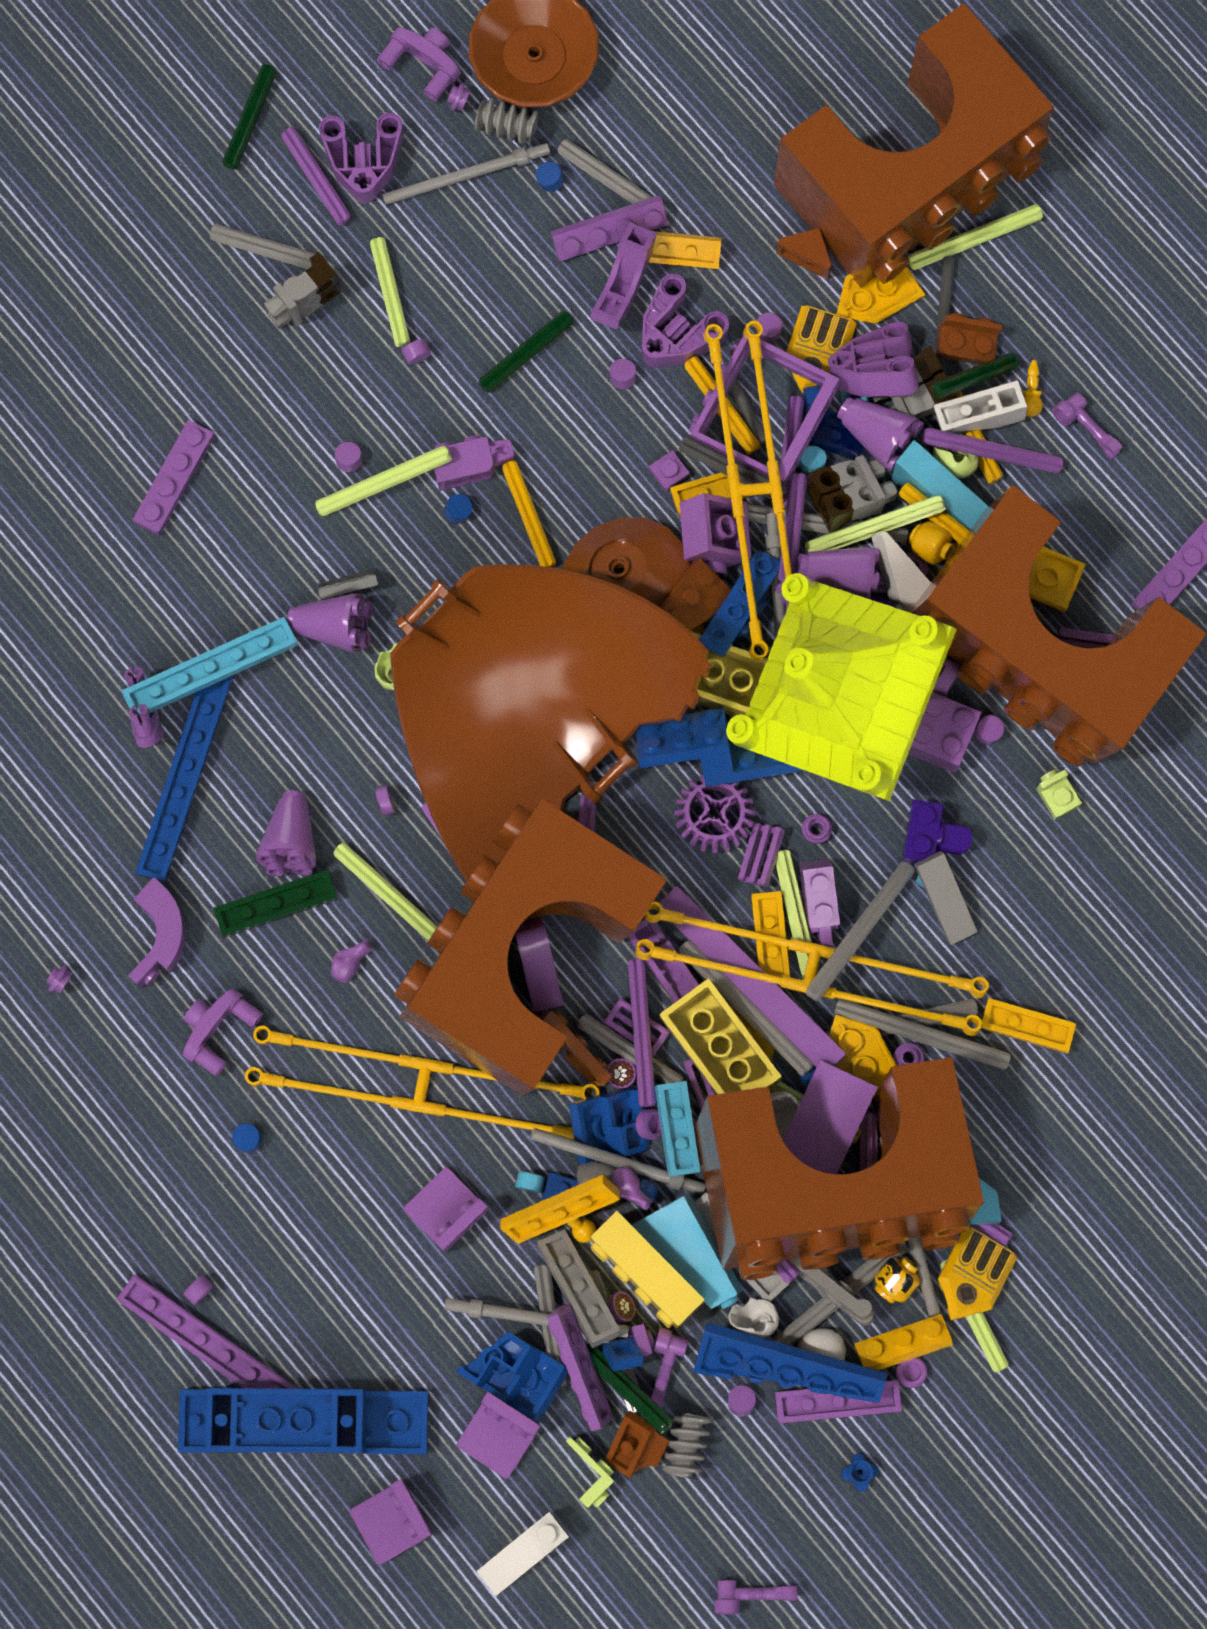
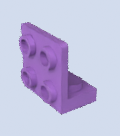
M447 1167L434 1177L404 1207L405 1213L444 1253L489 1211L488 1207Z
M487 1392L481 1401L480 1408L458 1440L456 1446L503 1478L508 1479L541 1426Z
M403 1479L396 1481L389 1488L350 1510L356 1526L378 1565L387 1562L433 1535Z

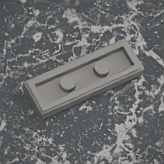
M940 851L915 863L916 870L947 942L953 945L977 933V929L945 854Z

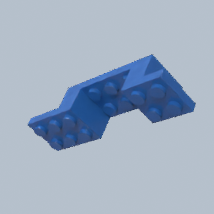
M724 708L708 709L703 712L683 715L680 722L672 720L640 725L636 730L640 768L700 759L706 787L804 771L734 745L727 737V722Z
M254 1388L180 1389L179 1453L261 1452L427 1455L428 1391Z

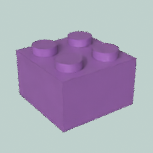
M703 493L680 502L684 560L694 561L701 558L704 562L721 561L727 565V568L742 562L736 518H733L730 498ZM743 501L745 514L743 521L749 559H751L747 502Z
M932 692L908 754L956 774L981 712Z

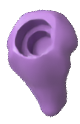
M365 939L356 946L341 950L334 955L331 973L337 981L348 983L359 970L360 960L372 951L369 940Z
M628 1166L614 1170L612 1173V1183L620 1189V1196L634 1202L642 1209L648 1210L652 1199L642 1192L640 1180L634 1171Z

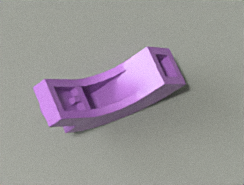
M629 223L620 240L611 274L591 312V320L616 330L618 329L622 319L626 318L643 280L654 247L656 232Z
M154 877L133 899L140 908L152 917L156 926V940L151 951L128 975L140 988L144 984L149 986L160 973L158 969L161 966L169 973L174 970L183 953L186 939L185 921L179 905L170 892Z

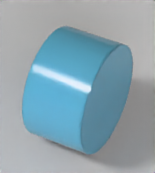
M808 446L799 462L800 470L809 476V472L824 468L827 460L826 453L820 447Z
M520 1171L518 1172L515 1188L542 1194L545 1178L535 1173Z

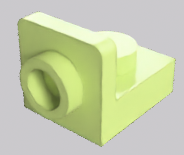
M1056 769L1048 772L1040 778L1042 782L1036 789L1054 820L1082 804L1067 779L1069 774L1066 769L1059 773Z

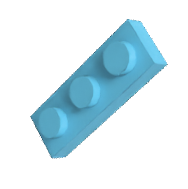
M687 1081L654 1086L668 1177L701 1172Z

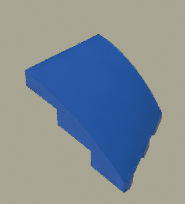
M638 1087L609 1092L569 1103L575 1141L623 1157L647 1150L649 1139H643L638 1135L636 1131V1118L642 1110L651 1109V1107L639 1106ZM577 1155L578 1163L596 1161Z
M511 1332L503 1335L493 1346L482 1350L478 1358L468 1365L460 1366L456 1371L475 1385L485 1389L537 1423L540 1422L568 1375L565 1365Z

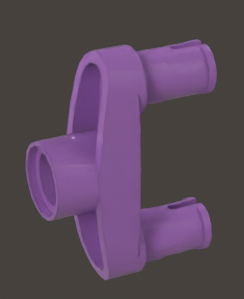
M397 28L390 36L389 44L377 58V62L383 68L390 71L404 52H409L437 71L423 90L424 94L434 102H437L450 83L454 84L461 75L458 66L445 53L451 44L450 40L435 28H430L424 37L407 29Z
M134 667L135 677L132 668L125 671L124 677L129 687L145 680L142 668ZM140 704L139 709L141 713L139 714L136 706L131 707L128 713L137 746L140 748L154 746L164 735L158 710L148 713L147 706Z
M234 988L223 994L211 1007L201 999L196 1000L183 1018V1021L193 1027L194 1030L186 1043L182 1056L191 1063H198L217 1077L227 1062L206 1047L207 1041L228 1014L233 1013L252 1028L259 1023L264 1014L244 1000V995Z

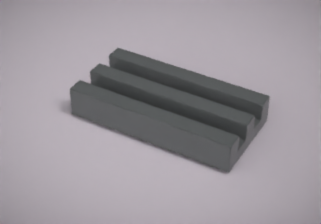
M370 569L318 583L317 588L320 599L324 600L378 585L374 570Z

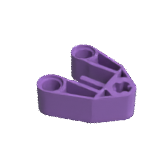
M385 113L377 120V166H372L371 144L359 142V144L354 145V167L350 168L344 122L337 116L325 117L319 124V131L335 179L356 201L365 204L372 202L394 175L404 140L401 118L395 113ZM388 127H395L397 129L392 134L384 132ZM330 130H337L340 132L337 136L329 137L326 135ZM366 183L367 188L362 189L361 184Z
M668 274L663 277L643 316L642 359L649 367L685 364L693 356L699 357L709 352V344L704 340L703 333L710 324H717L723 328L720 345L728 338L729 320L725 314L718 311L707 314L676 345L674 343L691 326L683 315L678 314L661 332L659 331L685 301L686 283L678 274ZM676 287L680 290V293L669 295L666 289ZM708 331L710 337L717 338V333ZM650 348L652 350H656L657 348H659L660 353H658L657 351H653L652 353H650Z
M893 322L854 338L828 359L830 374L840 379L839 391L862 397L905 396L913 394L919 388L913 358H911L914 349L909 327L904 322Z
M542 917L529 920L519 926L515 932V937L535 1013L563 1006V1001L545 924Z

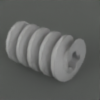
M491 97L487 104H484L483 100L481 101L474 129L480 132L485 126V133L487 135H491L496 129L497 138H502L507 132L508 141H513L518 135V142L521 145L525 144L529 138L530 145L537 128L538 111L535 110L528 117L527 107H523L518 114L514 104L507 111L505 110V101L502 100L498 107H494V98Z
M683 1413V1416L673 1418V1421L681 1427L671 1429L670 1434L678 1438V1440L669 1441L668 1446L675 1450V1453L665 1455V1458L673 1464L663 1466L662 1471L669 1475L699 1481L692 1476L695 1473H702V1468L697 1466L695 1461H702L705 1459V1456L697 1452V1450L707 1448L708 1445L700 1440V1437L710 1435V1431L702 1426L703 1424L712 1423L713 1419Z

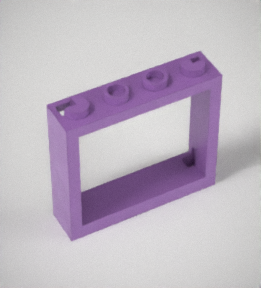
M744 335L741 340L737 339L736 343L733 344L730 350V354L733 356L728 365L723 364L721 366L725 396L750 353L749 340ZM760 339L763 358L821 386L817 397L779 465L781 484L787 486L791 475L794 473L840 387V379ZM716 385L714 391L709 389L702 403L705 407L700 416H694L689 431H691V438L727 456L724 444L705 435L720 408ZM733 449L736 461L769 477L766 465Z

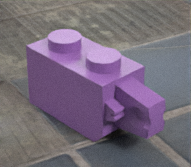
M479 435L465 438L464 442L456 444L444 442L436 445L435 449L446 446L452 457L450 462L434 468L439 491L491 479L495 473L494 467L514 460L511 441H488L487 436L481 438Z
M829 858L800 862L805 914L811 933L818 932L820 945L832 947L831 930L838 929V925H840L833 865Z

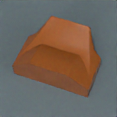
M629 1411L622 1420L604 1462L628 1478H631L642 1468L658 1466L669 1440L657 1433L656 1429L645 1420Z

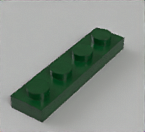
M325 870L214 907L213 909L221 934L225 938L338 900L329 871Z

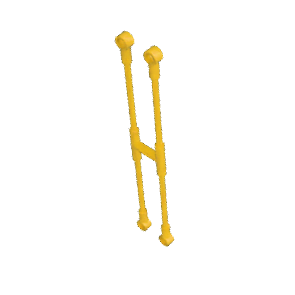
M750 321L745 326L743 334L749 340L751 360L754 361L768 455L767 470L769 482L741 485L738 465L735 464L721 368L723 360L720 339L723 331L719 325L710 324L705 329L703 337L709 344L711 363L714 364L728 461L726 466L733 518H736L750 614L749 630L752 645L749 648V655L752 659L759 661L767 655L768 646L763 642L761 624L757 618L743 521L745 514L742 496L771 494L773 511L777 517L785 578L792 574L784 521L785 505L779 464L775 459L761 363L763 356L760 336L763 332V327L758 321ZM749 327L756 328L758 334H751ZM708 331H715L718 335L717 338L710 337ZM755 646H759L762 648V655H758L754 652Z
M653 902L644 915L648 922L656 923L662 920L680 925L686 923L785 946L789 950L809 954L804 980L788 976H773L678 954L675 950L654 946L653 942L648 939H642L637 943L635 954L641 960H649L651 957L669 962L675 960L778 984L781 988L806 993L807 987L818 973L820 958L829 959L836 948L793 938L788 940L685 916L684 913L664 909L660 903ZM654 909L659 914L652 915L649 913V910ZM647 947L650 951L644 953L640 950V948ZM853 955L849 960L854 963L945 983L949 987L969 991L975 998L984 997L989 988L988 981L983 977H975L973 980L953 975L949 977L858 955ZM979 984L984 990H977L974 985ZM829 987L822 996L829 999H834L835 997L939 1021L942 1025L962 1029L969 1036L977 1035L982 1026L981 1019L976 1015H968L966 1018L948 1013H943L942 1015L838 991L835 987ZM972 1022L977 1028H970L967 1023Z
M259 1026L253 1032L255 1041L260 1045L269 1043L286 1046L298 1045L398 1063L399 1066L419 1069L414 1099L398 1096L386 1097L285 1079V1076L264 1073L256 1067L249 1068L245 1073L246 1082L253 1087L261 1084L281 1088L287 1086L388 1104L392 1108L444 1117L449 1115L528 1130L537 1128L575 1140L573 1127L556 1124L548 1126L448 1108L443 1104L426 1101L431 1072L449 1075L455 1073L498 1081L482 1070L454 1066V1063L403 1054L397 1056L296 1038L292 1034L270 1031L266 1026ZM265 1030L268 1032L266 1040H259L257 1038L260 1031ZM252 1072L260 1074L258 1081L251 1082L249 1080ZM539 1081L536 1088L560 1092L561 1095L575 1096L586 1099L584 1093L587 1089L591 1088L596 1091V1096L599 1095L598 1087L593 1084L576 1086L567 1083H561L560 1085Z

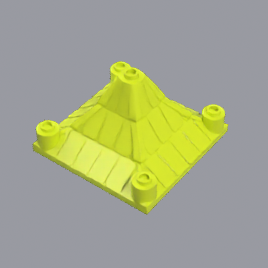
M801 573L791 574L785 578L781 588L783 597L789 601L787 612L769 653L768 661L760 676L759 684L751 699L750 707L746 715L739 714L730 719L726 728L727 737L734 745L890 802L957 629L938 622L930 616H918L812 581Z

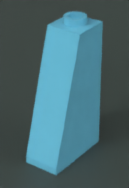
M913 440L895 463L891 478L893 482L901 488L906 483H910L928 498L941 495L945 502V511L968 530H971L983 512L989 507L915 440Z
M690 1193L632 1224L643 1238L705 1299L704 1302L711 1309L718 1305L725 1309L739 1301L736 1295L742 1292L743 1288L732 1269L722 1270L717 1242Z

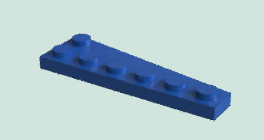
M708 1322L706 1323L693 1371L698 1374L732 1379V1375L750 1377V1382L762 1384V1380L780 1382V1387L790 1389L796 1385L806 1386L810 1392L833 1394L839 1397L876 1403L880 1402L888 1374Z

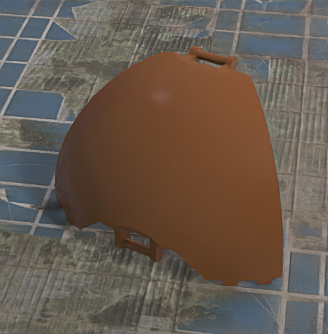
M512 564L474 566L453 587L448 586L444 581L437 578L431 584L432 589L406 616L401 615L396 621L397 625L407 635L392 650L390 659L395 700L403 736L420 790L432 819L452 859L466 881L484 855L497 863L502 858L505 850L492 843V841L517 804L532 812L539 801L544 799L563 812L566 799L580 788L585 796L597 804L603 798L602 794L628 768H633L639 762L626 745V742L640 725L672 720L680 722L688 706L692 709L695 708L700 698L697 687L701 677L708 678L711 665L707 660L708 649L689 629L649 600L616 584L559 568ZM440 597L445 599L421 625L416 624L421 616ZM613 749L620 760L594 784L588 773Z

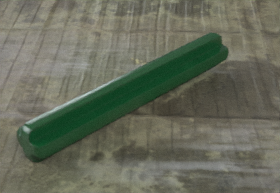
M261 65L223 158L224 166L232 170H236L239 167L276 76V68L271 65Z
M563 310L483 375L479 379L481 388L485 392L490 393L568 329L573 324L571 315Z
M1009 353L939 380L936 384L932 385L931 389L935 393L936 398H943L1012 371L1019 366L1020 360L1017 359L1015 353Z
M590 1343L586 1345L596 1372L659 1433L664 1434L672 1427L673 1419L622 1370L613 1371L603 1352L597 1346L592 1348Z

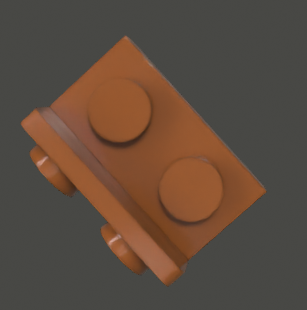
M962 313L946 315L938 326L936 356L979 365L995 359L997 335L1002 331L1003 325L994 323L989 318H979L977 320L966 318V315Z

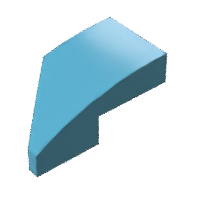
M979 1179L984 1204L973 1216L969 1224L1000 1223L1001 1214L998 1193Z

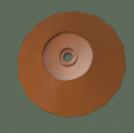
M491 0L479 11L469 33V60L479 82L496 98L519 107H548L571 98L589 81L599 58V33L589 11L577 0ZM531 52L539 53L537 57H531L529 54Z
M620 517L594 527L576 542L562 569L616 584L661 607L689 568L690 562L689 560H684L683 543L668 527L648 518ZM624 568L621 574H616L618 569Z

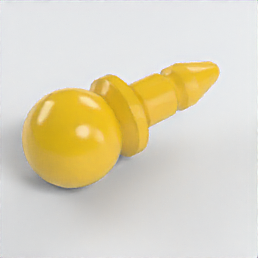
M1032 360L1027 372L1028 389L1022 390L1027 405V417H1035L1043 409V402L1040 398L1042 391L1037 390L1039 368L1037 361Z

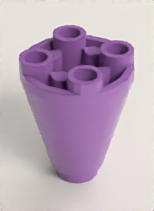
M850 397L846 399L837 414V418L842 420V424L883 467L890 471L894 470L896 461L908 448L911 439L920 433L924 425L922 421L913 415L861 399L854 400Z
M860 547L811 551L806 554L800 553L797 558L795 573H801L812 581L871 600V589L876 590L879 582V572L874 570L878 563L880 552L877 548Z
M358 593L300 604L289 609L287 623L291 631H295L298 635L350 653H357L362 648L367 649L370 645L371 636L367 630L368 619H371L373 614V604L371 601H366L365 597Z
M290 790L283 793L258 846L256 859L262 866L266 867V873L271 876H282L284 873L310 876L313 873V868L316 866L309 805L306 801V795L302 792Z

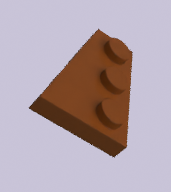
M698 558L691 563L660 608L672 615L691 631L717 613L731 589L701 558Z
M552 1010L533 1012L534 1015L568 1036L560 1050H565L568 1053L565 1056L567 1061L591 1084L604 1086L612 1078L606 1071L608 1069L606 1063L598 1056L593 1057L586 1049L588 1047L587 1042L580 1035L573 1034L568 1029V1022L564 1016Z

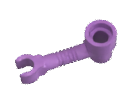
M1076 392L1069 399L1060 401L1052 408L1055 419L1063 426H1068L1077 419L1099 442V446L1108 458L1112 459L1120 453L1119 450L1123 448L1122 445L1110 434H1106L1084 410L1087 406V401L1080 393Z
M659 1327L652 1351L661 1353L664 1356L657 1376L658 1379H656L650 1398L662 1409L676 1356H684L688 1339L673 1335L671 1330Z
M717 1581L718 1600H715V1614H739L740 1600L795 1601L797 1600V1586L736 1588V1581Z

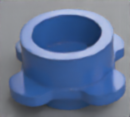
M858 1453L852 1456L851 1464L848 1468L842 1470L841 1475L844 1480H850L854 1483L858 1491H865L872 1477L878 1475L879 1469L875 1464L871 1465L867 1462L864 1456ZM859 1469L863 1471L862 1475L857 1474Z

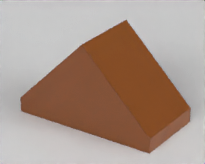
M820 228L779 239L776 254L825 279L829 278L831 262Z

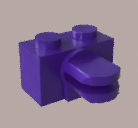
M913 799L910 806L902 862H907L915 867V863L934 855L938 851L956 855L964 854L972 842L971 831L966 826L940 822L943 804Z

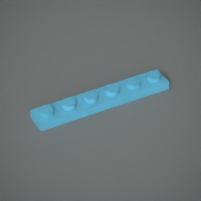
M282 617L121 690L129 709L136 706L140 714L139 705L144 704L148 708V713H151L297 646V640L285 617Z

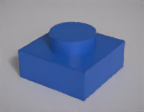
M550 1172L541 1201L577 1186V1180Z
M633 1337L603 1343V1354L613 1371L643 1366V1355Z

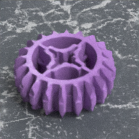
M700 775L701 785L698 786L694 780H690L689 786L692 792L682 788L681 795L685 799H676L675 804L683 808L674 811V817L683 818L676 822V828H687L682 832L681 837L687 839L692 835L693 838L690 841V846L694 847L698 841L701 842V852L706 851L707 845H713V854H717L718 845H722L723 850L728 852L730 850L729 841L738 847L740 840L737 835L745 839L748 837L749 833L743 827L753 828L754 822L747 818L755 816V810L746 808L753 804V799H742L748 793V789L745 787L737 791L739 782H732L731 785L726 783L706 787L704 776ZM721 792L728 795L729 797H725L721 800H714L708 794L706 795L705 793ZM697 798L704 812L693 823L689 810ZM736 804L739 810V820L732 829L725 815ZM709 808L721 810L718 819L708 817ZM713 826L724 834L708 835L701 832L700 829L704 830L707 827Z

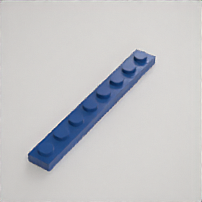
M235 675L195 693L135 872L138 876L148 879L154 877L159 882L166 883Z

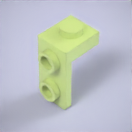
M569 1437L566 1442L601 1476L579 1499L587 1508L592 1504L598 1508L610 1495L606 1490L614 1482L610 1477L614 1472L602 1459L596 1463L588 1455L592 1449L580 1437L575 1441Z

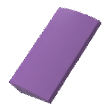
M820 1060L783 1137L786 1147L797 1159L807 1166L824 1173L837 1174L878 1087Z

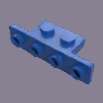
M757 550L750 560L756 611L757 615L761 617L769 604V601L766 600L768 588L779 573L780 561L761 550ZM744 572L699 639L707 649L721 657L726 655L732 645L737 646L741 638L746 640L750 635V614Z

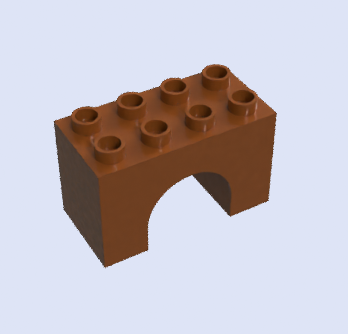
M964 3L918 36L907 86L929 110L937 122L940 134L931 142L920 148L905 152H888L875 149L858 140L827 104L780 139L774 186L811 229L820 228L825 246L845 270L854 277V280L860 287L864 286L874 277H877L882 284H886L896 278L909 264V260L905 256L906 253L920 243L927 250L935 248L953 232L955 227L950 220L965 209L973 217L979 215L998 198L999 192L995 189V186L1010 175L1017 183H1020L1036 172L1044 162L1039 152L1052 138L1047 131V127L1054 106Z
M1012 485L983 512L909 613L918 616H930L938 622L957 629L947 654L961 664L956 674L967 686L982 694H985L990 687L1009 701L1004 711L1014 722L1028 730H1033L1037 724H1040L1057 737L1051 747L1067 762L1078 767L1085 760L1094 764L1124 748L1207 633L1158 596L1126 617L1105 647H1077L1067 644L1052 635L1042 625L1032 607L1029 596V576L1036 556L1061 521Z
M544 799L539 801L532 812L520 804L516 805L492 841V843L505 850L502 858L497 863L484 855L459 892L473 901L465 915L451 907L428 940L427 945L440 952L435 962L430 967L417 959L394 993L395 997L407 1004L399 1016L401 1019L521 1096L536 1088L568 1036L530 1012L521 1003L512 988L508 975L507 959L510 943L519 926L528 920L542 915H568L588 923L615 942L620 943L636 930L667 881L666 878Z
M953 1058L905 1064L890 1068L873 1098L882 1141L880 1161L865 1170L851 1174H829L815 1170L802 1163L790 1152L777 1128L769 1086L707 1096L696 1122L695 1132L722 1270L739 1268L742 1280H756L777 1274L776 1264L787 1259L800 1257L803 1270H816L837 1264L839 1262L837 1254L847 1249L861 1248L863 1260H876L898 1254V1243L908 1239L921 1237L924 1250H937L958 1244L960 1242L958 1234L970 1229L969 1222L984 1204Z

